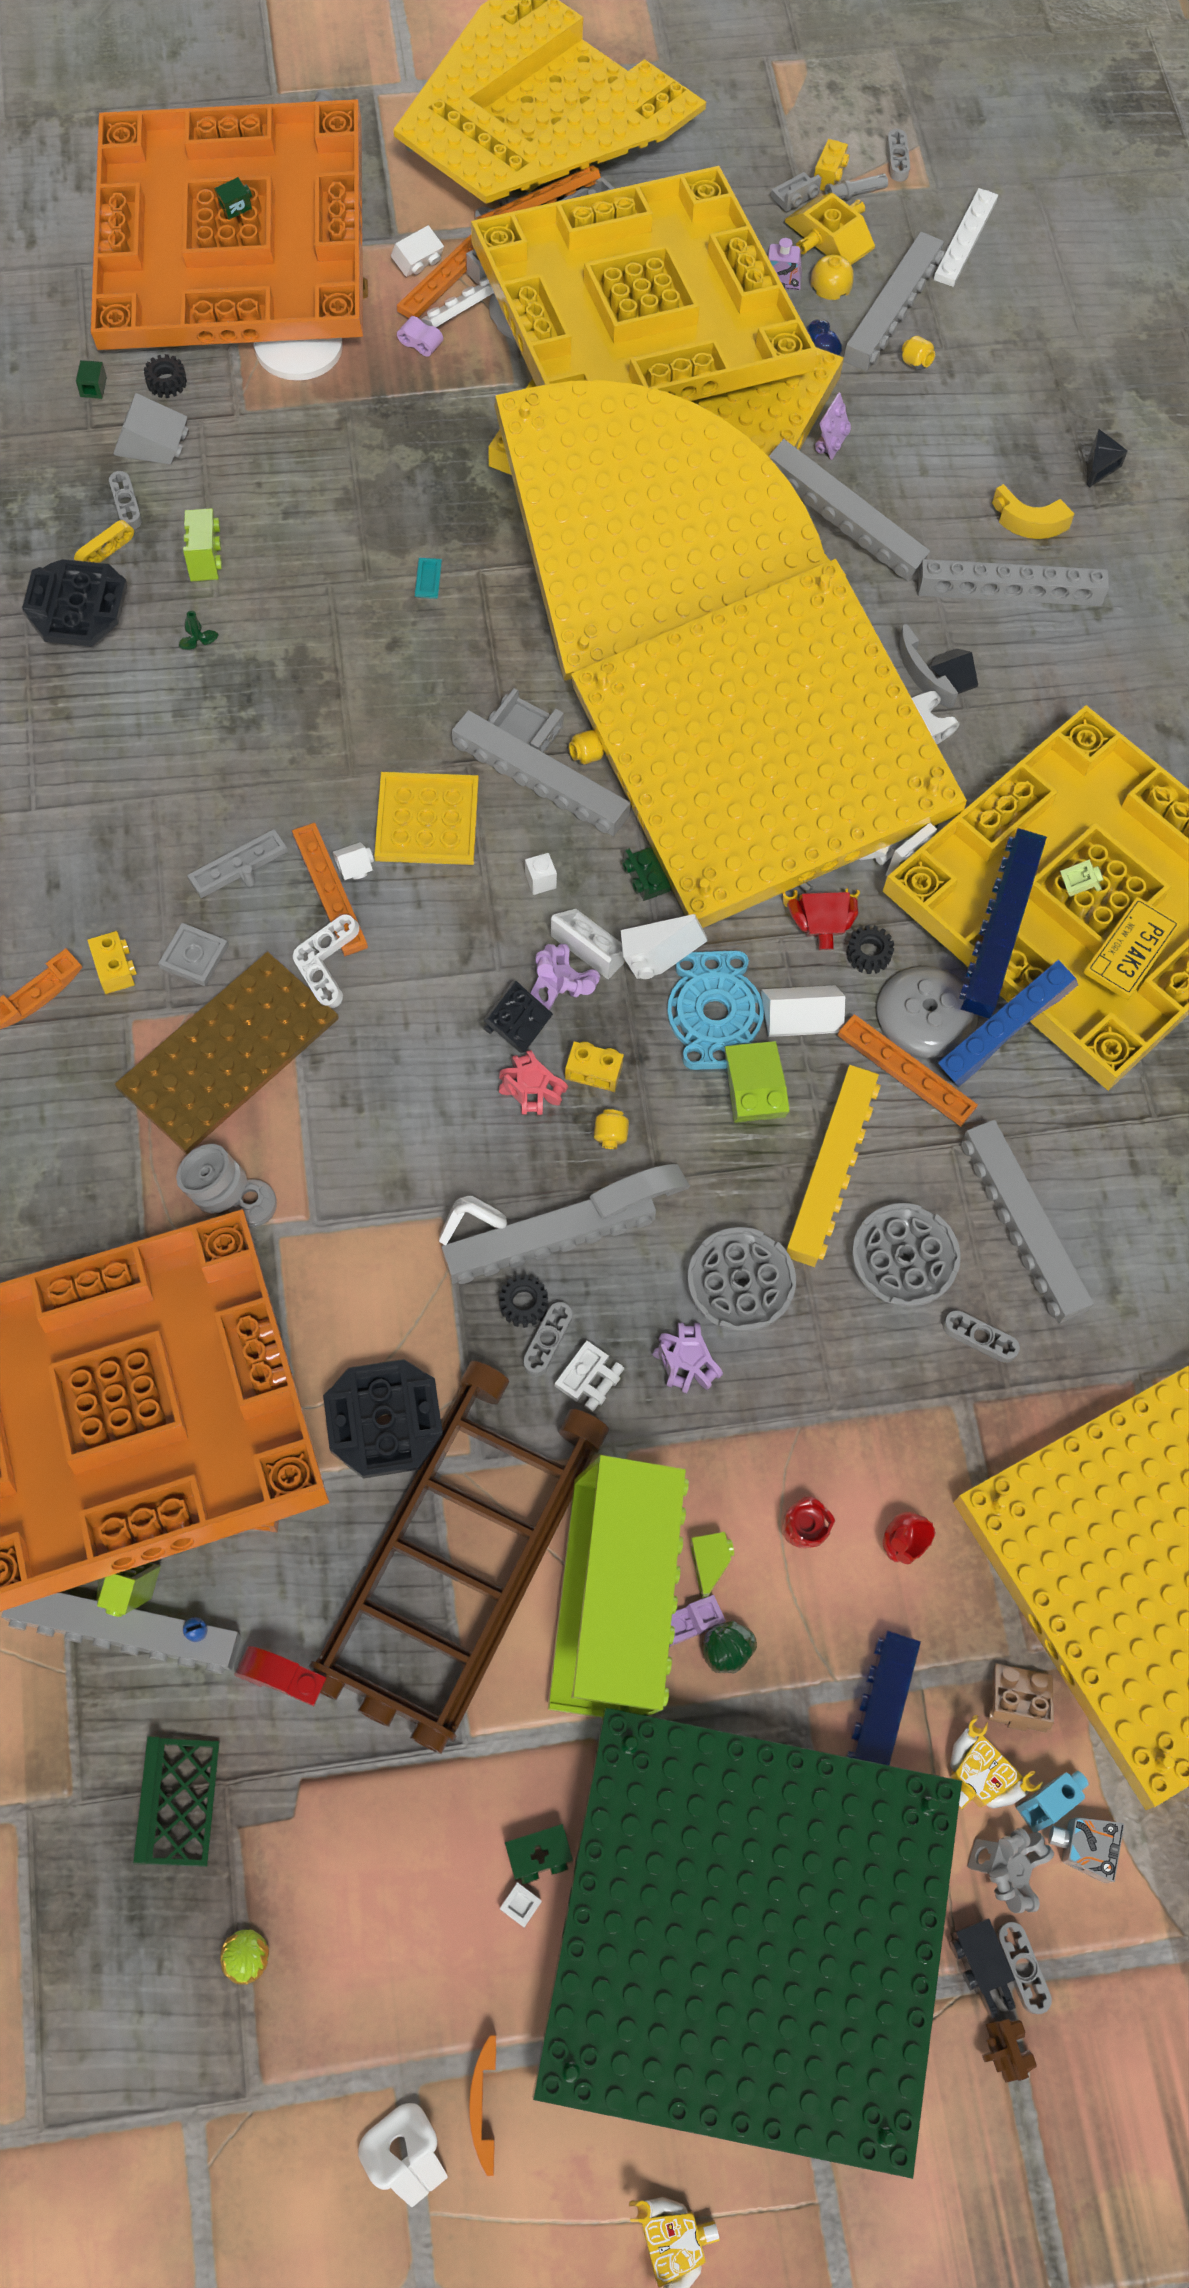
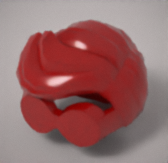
M811 1496L803 1497L787 1509L782 1522V1533L786 1541L795 1547L805 1549L818 1547L830 1535L835 1518L816 1498Z
M904 1512L895 1516L887 1526L883 1537V1547L889 1559L896 1563L901 1562L909 1565L915 1559L920 1558L928 1547L932 1545L936 1532L933 1523L926 1517L913 1512Z

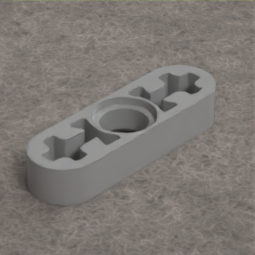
M893 129L889 132L887 139L890 177L893 180L901 182L908 178L910 171L907 135L901 129ZM895 153H898V154H902L903 156H902V157H897V156H895L894 154H895Z
M116 471L110 475L109 483L120 520L126 521L135 530L140 527L142 519L130 477L126 472ZM118 482L123 483V489H119ZM125 497L131 499V501L126 504L119 502L122 498ZM127 512H131L133 519L128 520Z
M557 1302L549 1308L524 1356V1369L530 1376L538 1377L547 1371L572 1322V1310L566 1303ZM560 1311H564L566 1319L561 1318L556 1329L553 1327L555 1323L554 1313L559 1314ZM544 1333H552L556 1341L551 1346H545L541 1343L540 1337ZM540 1350L543 1352L541 1356L542 1366L537 1365L534 1369L531 1367L529 1360H535Z
M952 1311L944 1320L943 1329L948 1336L1000 1362H1011L1019 1353L1020 1346L1014 1337L964 1312ZM956 1319L961 1321V1327H959L957 1330L952 1328V1322H954ZM969 1325L973 1326L968 1336L964 1335ZM977 1330L986 1332L988 1342H977L974 1338V1332ZM994 1338H997L998 1340L996 1341L993 1349L990 1348L989 1346L994 1341ZM1005 1343L1010 1345V1351L1007 1355L1002 1353V1347Z
M1004 1923L998 1928L996 1935L1015 1977L1013 1983L1024 2009L1029 2013L1043 2014L1049 2010L1052 1998L1026 1932L1018 1923ZM1008 1928L1011 1932L1018 1933V1938L1015 1939L1017 1949L1024 1947L1026 1953H1019L1011 1958L1009 1952L1015 1951L1014 1946L1011 1942H1005L1004 1937L1008 1935ZM1021 1958L1028 1960L1032 1967L1031 1974L1026 1978L1019 1976L1016 1972V1963ZM1037 1979L1038 1984H1033L1032 1986L1036 1994L1043 1995V2000L1039 2002L1040 2008L1036 2004L1029 2003V1999L1033 1997L1030 1987L1023 1989L1022 1983L1032 1982Z

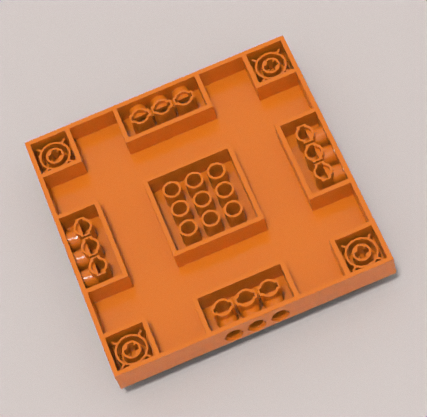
M358 99L99 113L91 335L97 350L363 337L362 119ZM239 177L242 184H247L251 191L252 198L250 202L252 209L228 220L218 203L214 188Z
M243 1209L0 1283V1612L329 1504Z

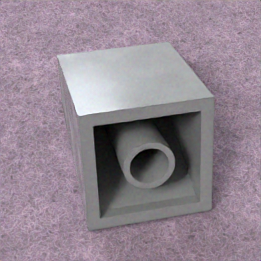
M135 393L113 454L120 457L171 464L174 456L178 458L183 445L179 442L180 439H185L189 428L185 426L187 416Z

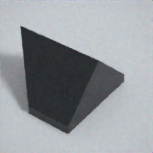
M1098 429L1087 460V486L1089 488L1122 467L1128 452L1100 429Z
M956 648L935 656L930 667L939 676L945 675L958 694L978 687L972 652Z

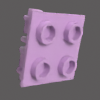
M841 393L837 394L819 423L822 434L815 444L816 451L820 454L823 452L828 453L830 460L834 458L851 430V424L848 421Z

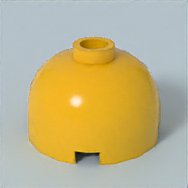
M830 254L822 257L816 262L812 270L811 288L814 287L817 290L816 294L827 300L840 299V296L845 293L847 296L853 287V268L850 262L840 255Z

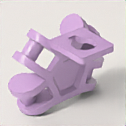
M547 944L545 949L538 952L535 957L539 977L531 994L548 1010L551 1009L559 993L563 994L568 990L570 996L578 997L580 994L589 995L593 993L600 980V974L596 970L590 969L586 972L578 973L570 967V951L567 944H559L558 947L554 944ZM547 987L549 989L547 992L549 996L547 1002L540 998V988Z
M678 1323V1337L666 1333L660 1334L658 1339L660 1342L659 1347L654 1349L652 1355L663 1362L669 1376L666 1386L672 1388L674 1385L681 1388L682 1392L687 1394L695 1376L697 1382L704 1389L708 1390L712 1386L711 1382L723 1375L721 1368L713 1361L701 1336L700 1323H694V1326H684V1323ZM670 1346H675L673 1352L669 1351ZM704 1364L708 1369L705 1373L700 1370ZM679 1368L689 1371L687 1378L677 1375Z

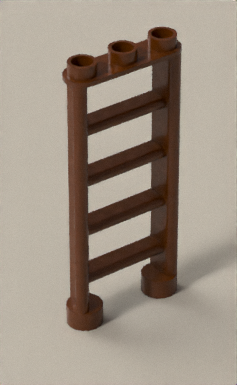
M477 1361L470 1362L459 1383L461 1386L459 1395L442 1425V1438L420 1470H418L321 1655L317 1658L316 1662L311 1661L308 1666L313 1672L327 1677L320 1692L321 1694L337 1700L344 1687L364 1697L357 1711L369 1719L389 1727L395 1714L415 1723L416 1726L410 1739L438 1754H442L448 1740L455 1741L457 1737L455 1733L572 1500L574 1480L589 1466L594 1454L600 1450L609 1432L608 1426L598 1418L577 1409H570L559 1430V1434L565 1440L575 1445V1448L566 1466H563L466 1419L476 1398L490 1404H498L509 1384L508 1378L501 1372ZM459 1431L559 1479L535 1527L435 1478ZM427 1490L528 1539L505 1588L403 1539ZM395 1551L497 1601L472 1652L370 1601ZM362 1614L465 1665L440 1717L336 1664Z

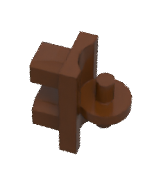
M1004 2019L986 2024L990 2039H987L986 2042L990 2052L982 2055L984 2062L993 2061L997 2073L1002 2071L1005 2083L1029 2078L1028 2072L1036 2068L1037 2064L1030 2050L1020 2052L1016 2040L1024 2038L1026 2033L1022 2021Z

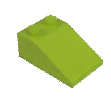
M776 1041L725 1046L734 1123L785 1118L790 1110Z

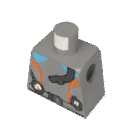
M1073 1818L1069 1820L1067 1830L1052 1826L1048 1843L1064 1848L1062 1862L1103 1883L1115 1882L1124 1823Z

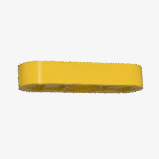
M124 520L117 521L82 546L76 552L74 560L102 562L132 539L134 529Z

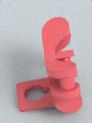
M532 1050L526 1051V1055L521 1057L517 1055L511 1056L514 1068L502 1069L499 1072V1078L502 1080V1084L499 1086V1093L502 1095H512L522 1105V1115H527V1112H537V1115H543V1097L550 1104L558 1106L562 1101L561 1094L565 1093L568 1085L562 1079L554 1076L535 1058ZM548 1083L553 1087L552 1091L546 1088ZM527 1094H538V1102L527 1101Z

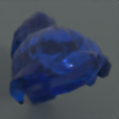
M816 319L809 323L806 330L815 347L840 356L842 344L835 332L830 330L829 322L825 319Z

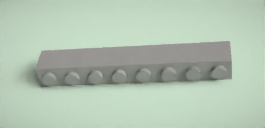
M923 232L919 233L847 343L844 362L865 371L869 369L872 363L875 364L877 362L880 350H884L889 342V336L895 334L899 321H903L906 317L908 307L914 305L917 293L923 291L926 279L932 277L935 265L941 263L944 256V251H942L943 240Z
M785 439L769 455L770 459L789 480L799 498L806 505L816 510L824 519L833 523L844 534L859 543L862 548L868 550L880 562L885 563L905 580L909 581L920 567L922 559H925L930 553V550Z
M469 710L452 729V741L458 750L468 752L479 762L487 763L494 767L498 773L506 774L519 785L527 786L534 790L538 796L546 797L559 808L567 809L575 814L578 819L593 824L603 833H608L614 837L630 816L629 801Z
M992 1120L967 1130L962 1139L963 1151L967 1156L970 1155L974 1163V1171L978 1178H982L986 1186L985 1190L988 1198L994 1201L997 1206L1000 1221L1003 1224L1006 1223L1013 1245L1018 1247L1022 1254L1025 1268L1032 1272L1035 1278V1287L1040 1294L1043 1293L1050 1315L1055 1317L1060 1324L1087 1313L1094 1303L996 1121Z
M590 1199L507 1225L503 1229L498 1228L443 1245L442 1254L452 1284L457 1282L465 1284L471 1282L476 1276L483 1274L491 1276L498 1273L502 1268L508 1266L516 1268L533 1258L541 1260L547 1258L555 1251H570L576 1245L584 1242L591 1244L609 1234L613 1236L620 1235L626 1232L628 1228L634 1226L638 1228L648 1226L655 1220L656 1209L652 1199L629 1206L625 1212L602 1220Z
M56 1593L4 1610L1 1616L9 1622L8 1626L14 1629L25 1631L26 1627L29 1626L37 1628L36 1633L54 1637L55 1632L65 1634L64 1639L76 1643H82L83 1639L92 1640L93 1646L103 1649H110L111 1645L122 1647L121 1652L137 1656L139 1651L150 1653L149 1658L166 1662L167 1657L178 1659V1665L194 1668L195 1664L205 1665L206 1671L216 1674H223L224 1670L232 1671L241 1640L238 1632L207 1625L208 1632L206 1637L199 1642H191L183 1634L185 1620L135 1609L122 1617H116L105 1612L106 1609L98 1607L95 1600L63 1593ZM201 1624L187 1628V1632L202 1628Z

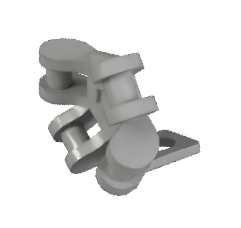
M1017 1828L1011 1833L1010 1837L1005 1836L998 1842L976 1839L968 1868L989 1874L991 1882L997 1884L994 1890L996 1898L1000 1901H1006L1011 1912H1036L1039 1909L1040 1902L1038 1896L1030 1887V1876L1036 1866L1047 1863L1053 1858L1054 1851L1049 1845L1044 1844L1045 1839L1041 1833L1033 1832L1028 1834L1024 1829ZM984 1848H987L988 1853L991 1854L990 1860L979 1864V1853Z

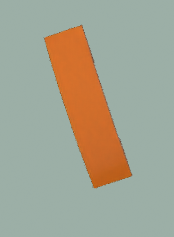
M67 948L45 963L48 967L46 970L10 997L6 998L5 995L0 997V1029L13 1025L42 1008L75 978L82 969V965Z
M497 2035L489 2036L479 2055L472 2078L469 2103L473 2143L478 2159L487 2176H494L495 2138H482L484 2070H496Z

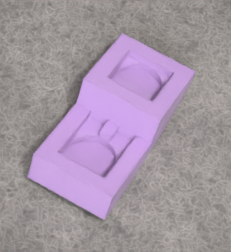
M714 1595L693 1602L686 1608L672 1614L671 1626L675 1628L673 1643L669 1644V1647L726 1622Z

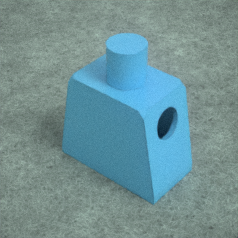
M1080 1771L1074 1772L1071 1776L1066 1772L1050 1781L1018 1805L1016 1809L1031 1830L1038 1832L1056 1823L1085 1799L1082 1790L1089 1785L1088 1780Z

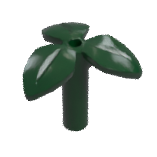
M187 612L184 625L185 631L191 636L183 637L180 640V648L191 650L197 647V641H200L203 645H208L218 638L219 634L216 631L207 630L201 632L202 625L197 619L196 612Z

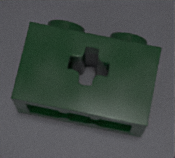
M563 1824L505 1842L515 1881L521 1879L522 1885L539 1880L538 1873L550 1870L551 1875L567 1871L569 1870L568 1864L573 1862ZM537 1847H540L542 1852L548 1851L549 1855L544 1857L543 1864H539L537 1859H531Z

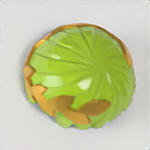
M244 1929L235 1932L229 1938L227 1937L220 1954L221 1969L224 1975L235 1984L248 1985L260 1978L266 1969L269 1947L262 1935L254 1930Z

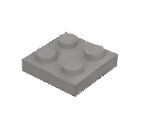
M181 923L158 965L160 969L206 986L229 945L227 940Z

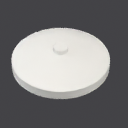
M342 338L254 342V348L259 363L269 373L287 380H308L328 372L338 362L342 353L343 343Z

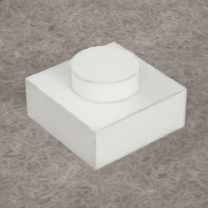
M517 1882L500 1907V1910L525 1928L542 1901Z

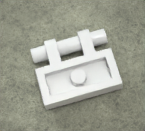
M586 1340L555 1382V1387L576 1402L584 1393L589 1397L584 1407L588 1411L593 1412L598 1405L603 1404L606 1399L605 1395L612 1385L616 1386L619 1382V1376L623 1372L624 1367L617 1362L611 1369L604 1366L609 1359V1355ZM598 1374L603 1377V1380L595 1389L590 1384Z

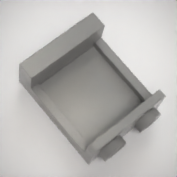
M514 688L510 694H506L503 697L501 706L497 711L491 713L488 721L545 753L564 726V713L555 709L552 714H549L520 699L519 690Z

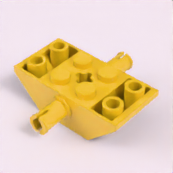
M829 193L808 202L785 218V223L804 237L796 243V246L802 251V255L815 246L824 254L840 255L853 265L875 249L874 241L864 217L861 215L865 212L864 203H860L861 200L857 199L849 206L834 193Z

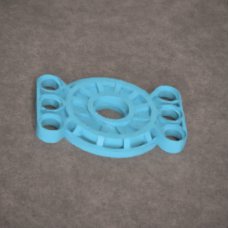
M741 951L691 952L675 965L676 973L682 979L679 980L671 992L668 1000L667 1015L675 1036L686 1046L683 1051L682 1060L683 1064L689 1069H726V1059L718 1061L713 1057V1053L718 1050L725 1052V1046L752 1044L751 1042L760 1031L764 1007L756 987L743 976L747 971L749 960L747 955ZM739 959L743 962L744 966L738 969L730 965V961ZM715 960L719 966L716 969H709L705 966V962ZM690 961L694 967L691 970H684L680 967V963ZM681 988L679 996L674 998L677 991ZM717 1001L725 1005L728 1014L722 1020H711L704 1015L703 1008L709 1002ZM755 1003H758L759 1015L755 1012ZM672 1006L677 1007V1017H675L674 1019L671 1012ZM753 1022L758 1023L754 1032L750 1034L749 1031ZM680 1025L682 1031L686 1034L685 1037L679 1032L676 1026ZM692 1051L698 1052L701 1055V1059L697 1062H692L688 1059L687 1054Z

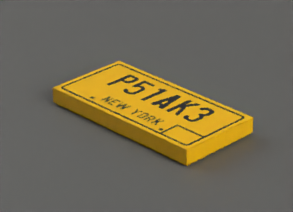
M1137 897L1089 963L1084 974L1124 999L1129 1000L1181 923Z

